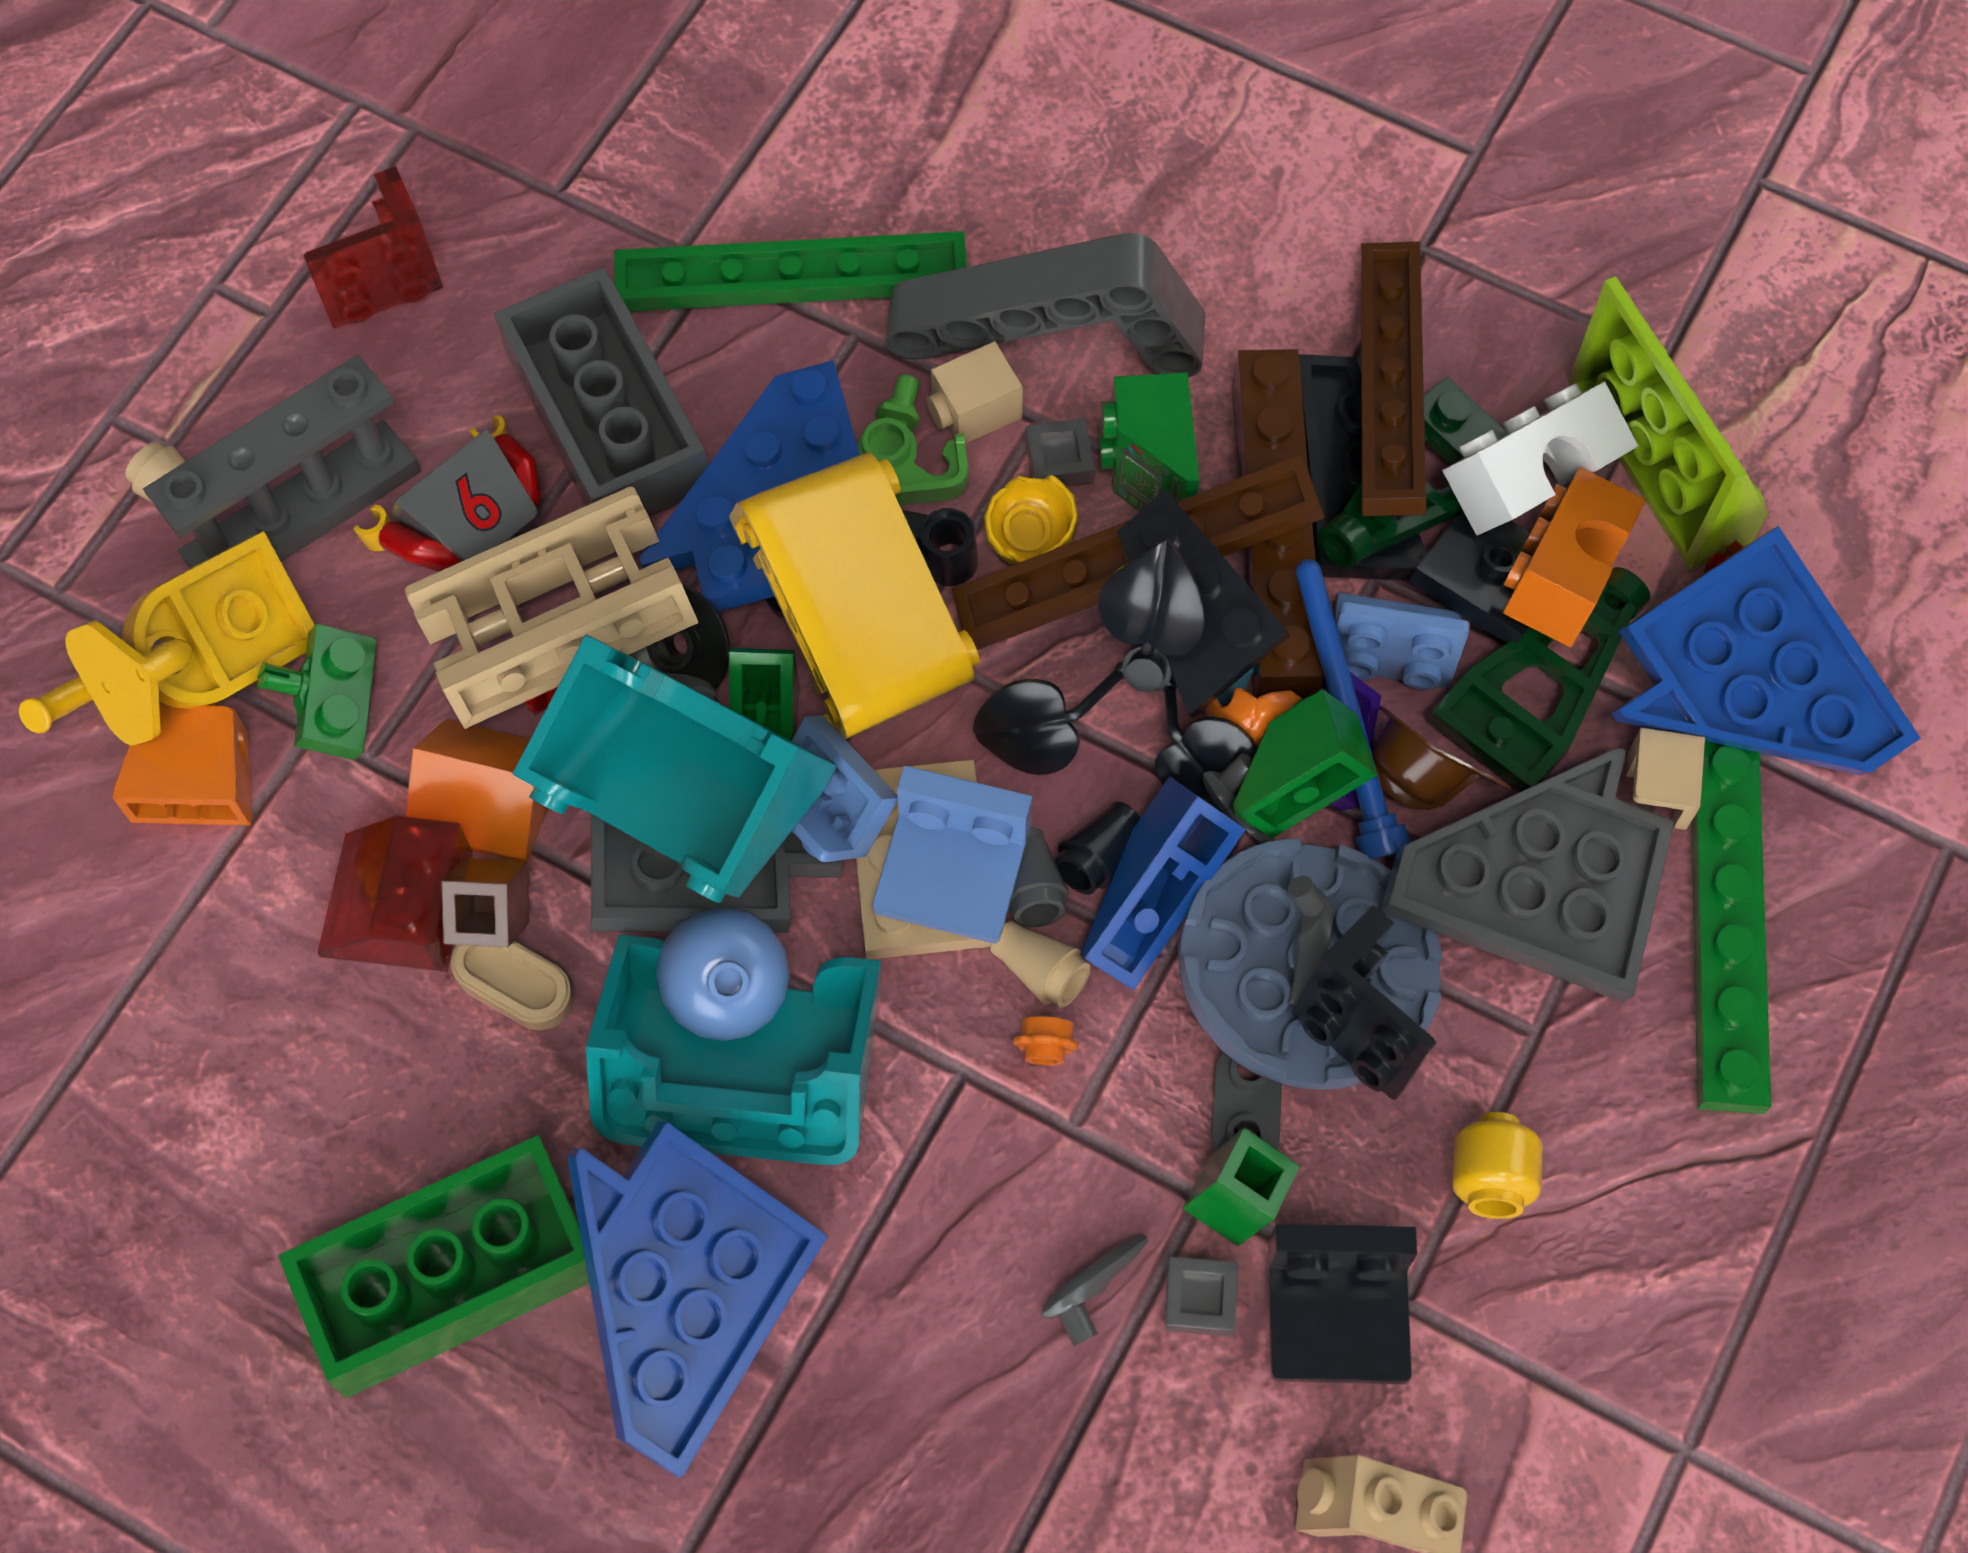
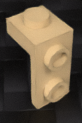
M1360 1455L1304 1460L1303 1475L1297 1490L1299 1505L1296 1531L1316 1537L1364 1535L1420 1553H1461L1467 1500L1465 1489Z

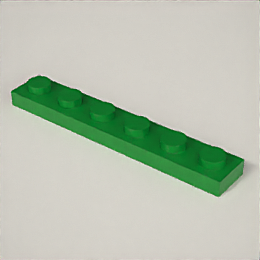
M964 231L620 249L614 250V285L629 312L890 298L891 289L897 283L967 267Z
M1705 741L1701 803L1698 812L1691 821L1697 1109L1765 1114L1771 1108L1760 753Z

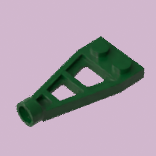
M1448 376L1424 395L1425 442L1450 465L1464 458L1459 447L1490 430H1493L1497 439L1507 434L1498 422ZM1361 482L1343 512L1319 531L1318 544L1322 553L1332 564L1342 569H1351L1362 559L1456 517L1462 510V507L1451 486L1434 490L1426 482V515H1405L1399 520H1394L1390 516H1362Z
M1621 567L1613 568L1596 606L1582 628L1585 633L1599 642L1598 648L1583 669L1578 670L1548 648L1554 639L1530 628L1525 632L1518 644L1510 641L1472 666L1431 711L1428 722L1520 792L1543 782L1568 753L1622 639L1619 630L1627 626L1630 620L1634 619L1650 601L1651 595L1648 587L1631 571ZM1529 667H1538L1563 687V696L1555 713L1551 718L1540 721L1502 692V686L1506 681Z

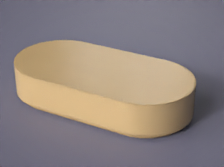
M513 941L509 947L456 945L453 950L451 968L460 987L469 995L518 1024L531 1030H547L560 1024L569 1015L573 1006L574 993L565 972L554 963L516 941Z

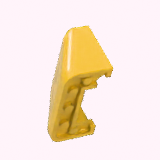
M866 452L739 501L729 515L741 545L749 543L752 549L760 546L761 549L755 554L753 561L758 570L763 569L814 679L815 683L811 686L816 697L826 692L829 694V698L823 700L827 712L823 716L842 735L844 740L974 681L973 667L980 664L978 651L966 630L957 631L895 495L901 493V487L891 463L886 458L878 461L871 452Z

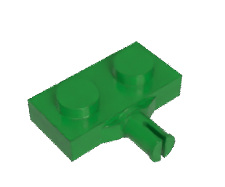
M316 623L308 632L305 661L299 671L268 664V662L262 663L257 676L259 678L256 683L257 688L292 695L294 698L293 703L297 714L295 747L350 760H356L364 752L376 638Z

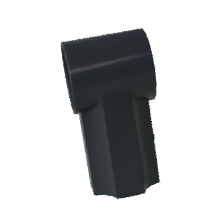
M942 508L933 511L929 515L902 510L935 583L943 586H957L973 577L978 568V553L975 527L969 516L954 508ZM947 544L960 546L952 551L939 550L941 546Z

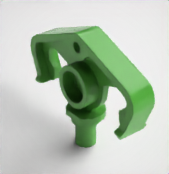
M909 375L898 376L892 397L878 404L875 413L878 420L869 424L858 440L859 454L871 452L878 461L886 458L891 463L901 487V493L895 495L900 506L959 498L965 493L969 484L964 433L955 434V439L949 440L942 451V457L948 462L949 469L943 475L934 476L915 464L917 442L911 431L917 428L920 420L916 408L913 406L920 387V381Z

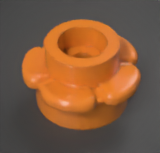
M1032 1016L1021 1019L1020 1036L1013 1038V1045L1025 1051V1061L1036 1065H1062L1065 1061V1055L1076 1051L1079 1047V1043L1073 1040L1074 1023L1056 1017Z

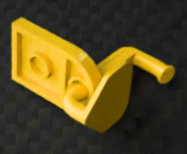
M263 531L145 592L136 600L128 612L123 627L122 639L95 620L68 631L65 639L66 648L79 676L38 698H26L19 706V716L22 723L30 731L38 734L45 733L51 728L54 721L94 700L105 722L120 740L129 745L144 743L156 738L161 733L159 701L172 707L184 709L197 708L219 702L259 679L257 678L258 672L263 662L282 667L306 653L308 632L315 624ZM156 640L164 642L152 647Z

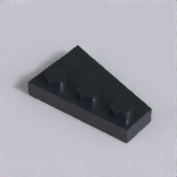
M1167 490L1163 491L1117 531L1129 562L1146 553L1160 541L1169 538L1181 552L1197 580L1206 613L1202 637L1198 644L1185 655L1169 656L1165 654L1187 713L1192 719L1290 637L1288 631Z

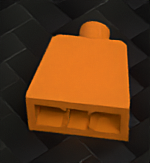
M219 702L190 709L160 705V735L144 743L129 745L114 786L112 798L131 823L251 826L252 797L249 736L235 709L228 706H219Z

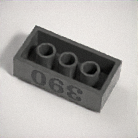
M601 267L494 313L505 352L584 504L587 506L627 487H634L648 516L681 502L707 468L706 452L605 267Z

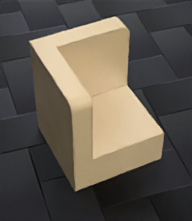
M1640 728L1627 753L1625 777L1634 778L1633 800L1640 804L1673 808V828L1687 830L1700 808L1705 737Z

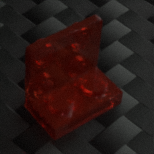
M396 166L373 174L382 197L371 201L380 225L310 250L303 255L333 328H339L349 323L364 322L376 313L403 303L419 301L429 293L443 289L422 223Z

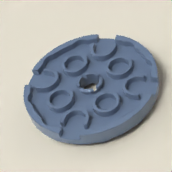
M1301 838L1269 841L1241 851L1224 862L1212 879L1204 882L1193 900L1183 925L1179 944V969L1184 993L1192 1012L1204 1031L1223 1052L1248 1070L1266 1079L1288 1086L1328 1090L1362 1084L1355 1075L1352 1065L1331 1046L1317 1043L1304 1031L1300 1019L1292 1013L1295 1005L1287 1003L1294 975L1292 951L1301 912L1288 894L1287 889L1290 882L1296 877L1308 876L1315 886L1321 889L1328 898L1332 907L1333 921L1328 952L1372 905L1381 911L1391 870L1375 859L1370 860L1366 854L1339 844L1335 850L1316 845L1301 844ZM1385 914L1394 922L1381 945L1389 954L1378 969L1369 977L1372 979L1371 984L1426 1031L1435 1016L1442 994L1439 993V962L1443 956L1437 933Z

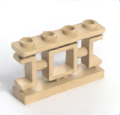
M627 487L405 588V594L414 610L416 620L430 645L455 633L458 636L463 650L433 664L437 671L435 673L441 688L464 729L558 687L585 635L629 655L699 623L669 557L641 570L637 567L632 554L660 541L634 487ZM614 552L618 555L586 571L582 568ZM625 580H630V585L599 599H596L594 595ZM574 581L581 597L523 622L517 605ZM500 604L501 609L469 623L467 618ZM512 632L513 638L482 652L480 651L479 646Z

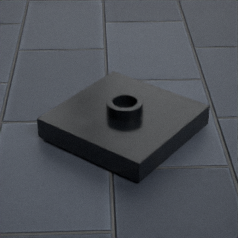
M1462 509L1417 566L1409 582L1504 642L1514 641L1518 644L1530 627L1503 614L1514 592L1513 589L1503 584L1521 551L1532 556L1522 550L1530 532L1513 521H1509L1476 536Z

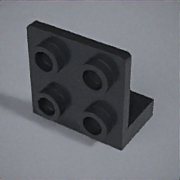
M1372 905L1321 958L1292 1013L1300 1019L1302 1028L1314 1041L1324 1046H1331L1352 1065L1355 1075L1363 1084L1372 1090L1382 1091L1390 1099L1396 1100L1407 1088L1436 1045V1040L1371 984L1372 979L1369 977L1378 969L1389 954L1381 945L1394 924L1391 919Z
M1275 1225L1268 1243L1270 1374L1274 1381L1369 1384L1408 1383L1411 1379L1412 1371L1407 1271L1417 1256L1416 1227Z

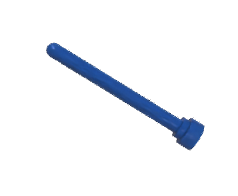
M1305 559L1297 565L1296 577L1328 693L1358 714L1373 759L1321 567L1315 560ZM1376 776L1356 788L1355 791L1364 820L1358 823L1361 836L1355 837L1359 852L1366 854L1370 860L1398 853L1405 845L1410 843L1406 825H1398L1396 814L1388 813L1379 777Z

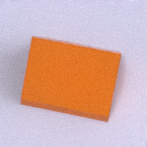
M445 719L413 748L404 826L406 836L504 860L527 861L528 865L547 811V807L529 797L534 786L512 775L530 739L474 725L464 729L461 722Z

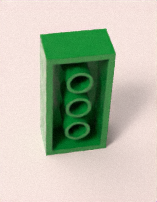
M539 1135L278 1255L326 1380L345 1398L351 1397L589 1284L578 1218L553 1161Z

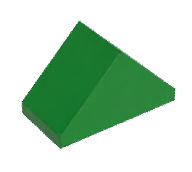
M730 648L729 708L792 741L797 732L800 695L794 650Z

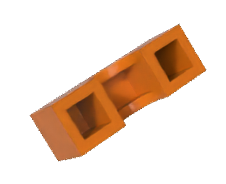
M1580 466L1568 488L1556 483L1553 489L1556 495L1547 500L1539 515L1540 517L1522 548L1523 551L1532 556L1521 551L1503 584L1514 590L1503 614L1570 648L1596 606L1613 570L1611 566L1630 535L1646 502V499Z

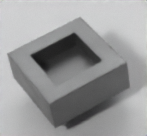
M1085 418L1025 426V440L1033 478H1046L1048 475H1053L1059 478L1065 486L1095 481V466Z
M1170 1256L1167 1272L1164 1331L1233 1337L1236 1324L1239 1262Z

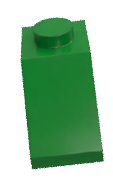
M1321 689L1312 696L1298 701L1293 708L1270 721L1233 803L1236 816L1270 838H1274L1378 776L1358 714L1324 689Z

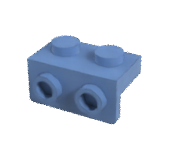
M823 715L804 717L792 742L838 767L825 791L793 829V832L801 840L803 848L821 862L866 857L895 807L898 795L858 752L844 740L842 735Z

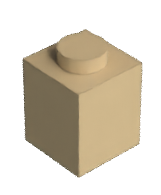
M995 341L931 369L932 395L926 397L927 406L936 426L940 430L948 428L954 439L955 434L964 433L965 444L1022 419L1023 386Z

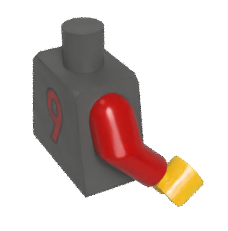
M494 415L491 417L495 432L490 434L485 429L478 433L475 427L470 428L469 431L472 437L470 442L395 500L392 515L397 521H392L387 512L380 505L375 504L369 511L378 524L371 529H362L355 525L353 530L363 544L371 551L382 552L386 550L409 563L440 572L525 534L535 525L539 516L537 508L542 500L535 458L513 436L508 434L503 417Z

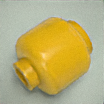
M1504 1112L1482 1114L1478 1122L1468 1124L1456 1133L1453 1153V1191L1463 1202L1468 1204V1209L1478 1216L1492 1219H1509L1519 1216L1523 1213L1524 1207H1528L1539 1198L1541 1192L1543 1154L1541 1139L1532 1129L1520 1124L1519 1119L1512 1114Z

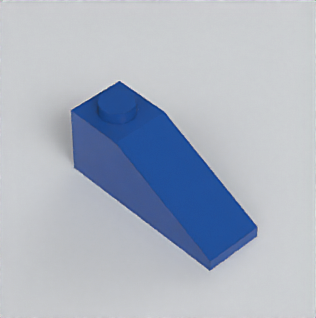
M1169 776L1130 834L1080 955L1127 987L1135 990L1188 914L1199 889L1206 880L1213 878L1246 829Z

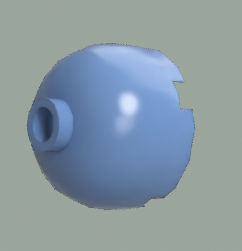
M724 906L698 912L675 925L660 947L655 972L661 1001L676 1023L698 1037L720 1041L750 1036L768 1024L786 998L790 978L785 947L772 928L746 910Z

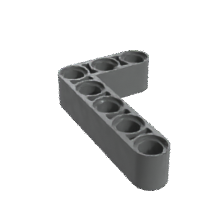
M1126 233L897 283L891 289L885 346L890 352L899 357L924 359L983 347L994 341L999 344L1114 320L1147 365L1156 374L1188 372V377H1191L1201 371L1203 364L1206 315L1202 306L1159 246L1151 238L1144 235Z

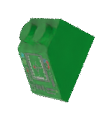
M1188 372L1114 376L1112 401L1101 402L1102 433L1099 434L1101 470L1111 469L1113 492L1139 512L1165 490L1176 502L1198 494L1200 478Z

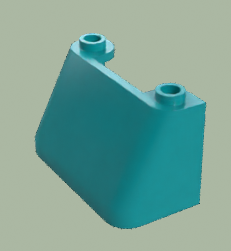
M585 635L512 775L534 786L529 797L539 804L563 815L569 805L587 811L680 863L679 867L690 874L685 884L688 888L710 900L721 903L725 894L738 898L741 896L825 791L838 766L640 660Z
M618 934L586 1044L590 1118L593 1127L601 1136L616 1143L642 1146L657 1122H668L712 1154L817 1165H838L849 1161L856 1155L862 1129L877 1014L881 960L840 957L824 962L817 969L813 992L787 989L784 1002L768 1024L750 1036L720 1041L698 1037L676 1023L661 1001L655 972L660 947L664 940Z

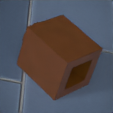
M463 858L441 881L443 944L509 947L529 923L527 861Z

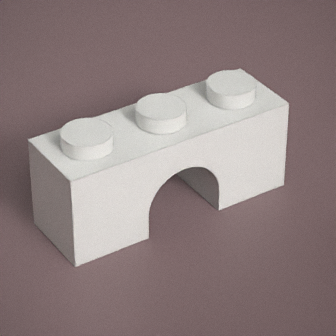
M1605 381L1584 392H1581L1577 383H1574L1543 400L1548 408V411L1539 415L1536 407L1533 406L1501 423L1507 433L1506 435L1497 439L1493 430H1490L1459 447L1464 458L1442 471L1476 536L1517 518L1556 495L1545 475L1543 460L1552 470L1557 482L1563 486L1572 481L1579 466L1590 472H1595L1638 447Z

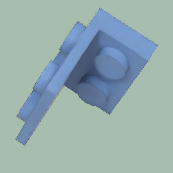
M1339 592L1334 609V617L1349 671L1360 680L1380 677L1403 681L1407 686L1419 690H1431L1437 687L1449 689L1469 634L1470 623L1460 620V613Z
M904 765L897 788L899 816L874 897L873 912L876 915L989 943H998L1001 939L1031 829L1033 796Z

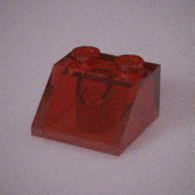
M393 816L345 833L318 947V955L323 958L448 972L453 945L443 944L441 881L463 858H472L473 851L460 823Z

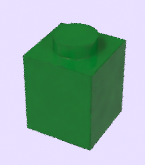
M1243 1128L1208 1157L1182 1209L1238 1247L1275 1219L1300 1165L1246 1128Z

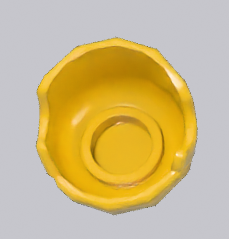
M1021 475L1015 477L991 497L983 517L988 545L1010 565H1015L1072 543L1078 529L1075 496L1059 478L1053 475H1048L1046 478H1028Z

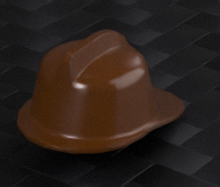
M1382 706L1379 707L1380 711L1389 718V721L1377 741L1372 755L1382 790L1396 802L1412 809L1430 810L1442 807L1479 777L1512 791L1513 788L1506 783L1433 746L1393 713Z

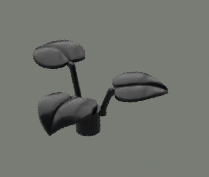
M1166 538L1143 555L1119 567L1109 576L1099 595V613L1105 627L1117 640L1131 644L1123 662L1117 663L1110 675L1076 707L1067 711L1062 691L1052 682L1040 679H1023L1009 683L997 690L983 703L975 717L973 733L985 748L1011 767L1028 774H1052L1067 767L1079 749L1080 737L1071 722L1081 719L1120 680L1127 679L1133 688L1142 692L1162 689L1165 695L1167 732L1174 742L1162 748L1155 759V770L1162 785H1164L1169 776L1220 810L1205 788L1203 773L1209 771L1221 773L1241 753H1245L1253 759L1258 747L1247 731L1225 718L1202 717L1191 722L1184 733L1180 729L1176 696L1177 685L1165 654L1169 656H1182L1190 652L1202 637L1206 613L1200 588L1190 566L1175 544L1169 538Z

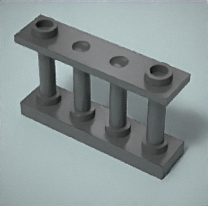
M359 354L147 485L143 490L179 539L191 531L195 534L196 538L178 549L182 559L190 569L263 531L279 560L282 562L421 473L415 457L383 419L375 424L373 416L395 402L390 392ZM347 432H352L353 439L323 457L321 453L322 448ZM299 463L302 469L301 472L273 490L270 489L268 482ZM243 498H247L249 505L221 523H217L214 518L216 515Z

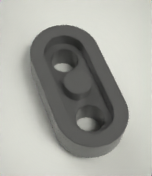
M1222 1052L1214 1073L1211 1122L1212 1153L1232 1138L1234 1132L1240 1128L1253 1130L1260 1139L1278 1150L1280 1142L1282 1084L1262 1076L1255 1081L1242 1079L1237 1072V1068L1241 1065L1225 1052Z

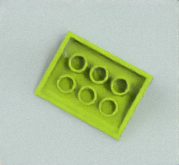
M1614 276L1605 280L1568 382L1570 385L1577 383L1581 392H1584L1605 381L1638 444V447L1619 457L1618 460L1642 497L1646 499L1647 505L1689 570L1706 564L1710 557L1716 553L1723 554L1726 547L1735 540L1743 547L1753 542L1769 513L1766 510L1765 501L1760 490L1751 482L1747 472L1731 450L1728 442L1721 435L1701 405L1698 397L1691 390L1669 357L1665 347L1659 342L1618 278Z

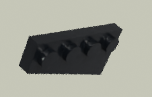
M1299 354L1308 471L1325 518L1312 523L1315 561L1320 565L1323 577L1410 580L1417 566L1429 552H1426L1420 534L1362 559L1351 569H1342L1332 564L1319 547V531L1343 512L1362 482V372L1356 357ZM1390 516V517L1393 518L1394 520H1399V519L1402 518L1403 516Z

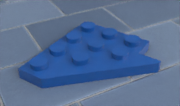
M834 360L776 375L659 530L657 537L660 542L647 547L639 558L642 568L668 557L675 571L696 565L702 595L718 611L775 596L763 569L758 570L753 561V557L761 549L760 546L752 549L749 543L741 545L729 515L739 501L860 455Z
M1779 526L1766 532L1619 630V633L1653 682V685L1611 713L1618 722L1654 730L1705 737V741L1856 775L1873 772L1921 739Z
M657 1122L623 1176L582 1148H572L567 1156L616 1437L671 1475L682 1478L828 1236L668 1122Z

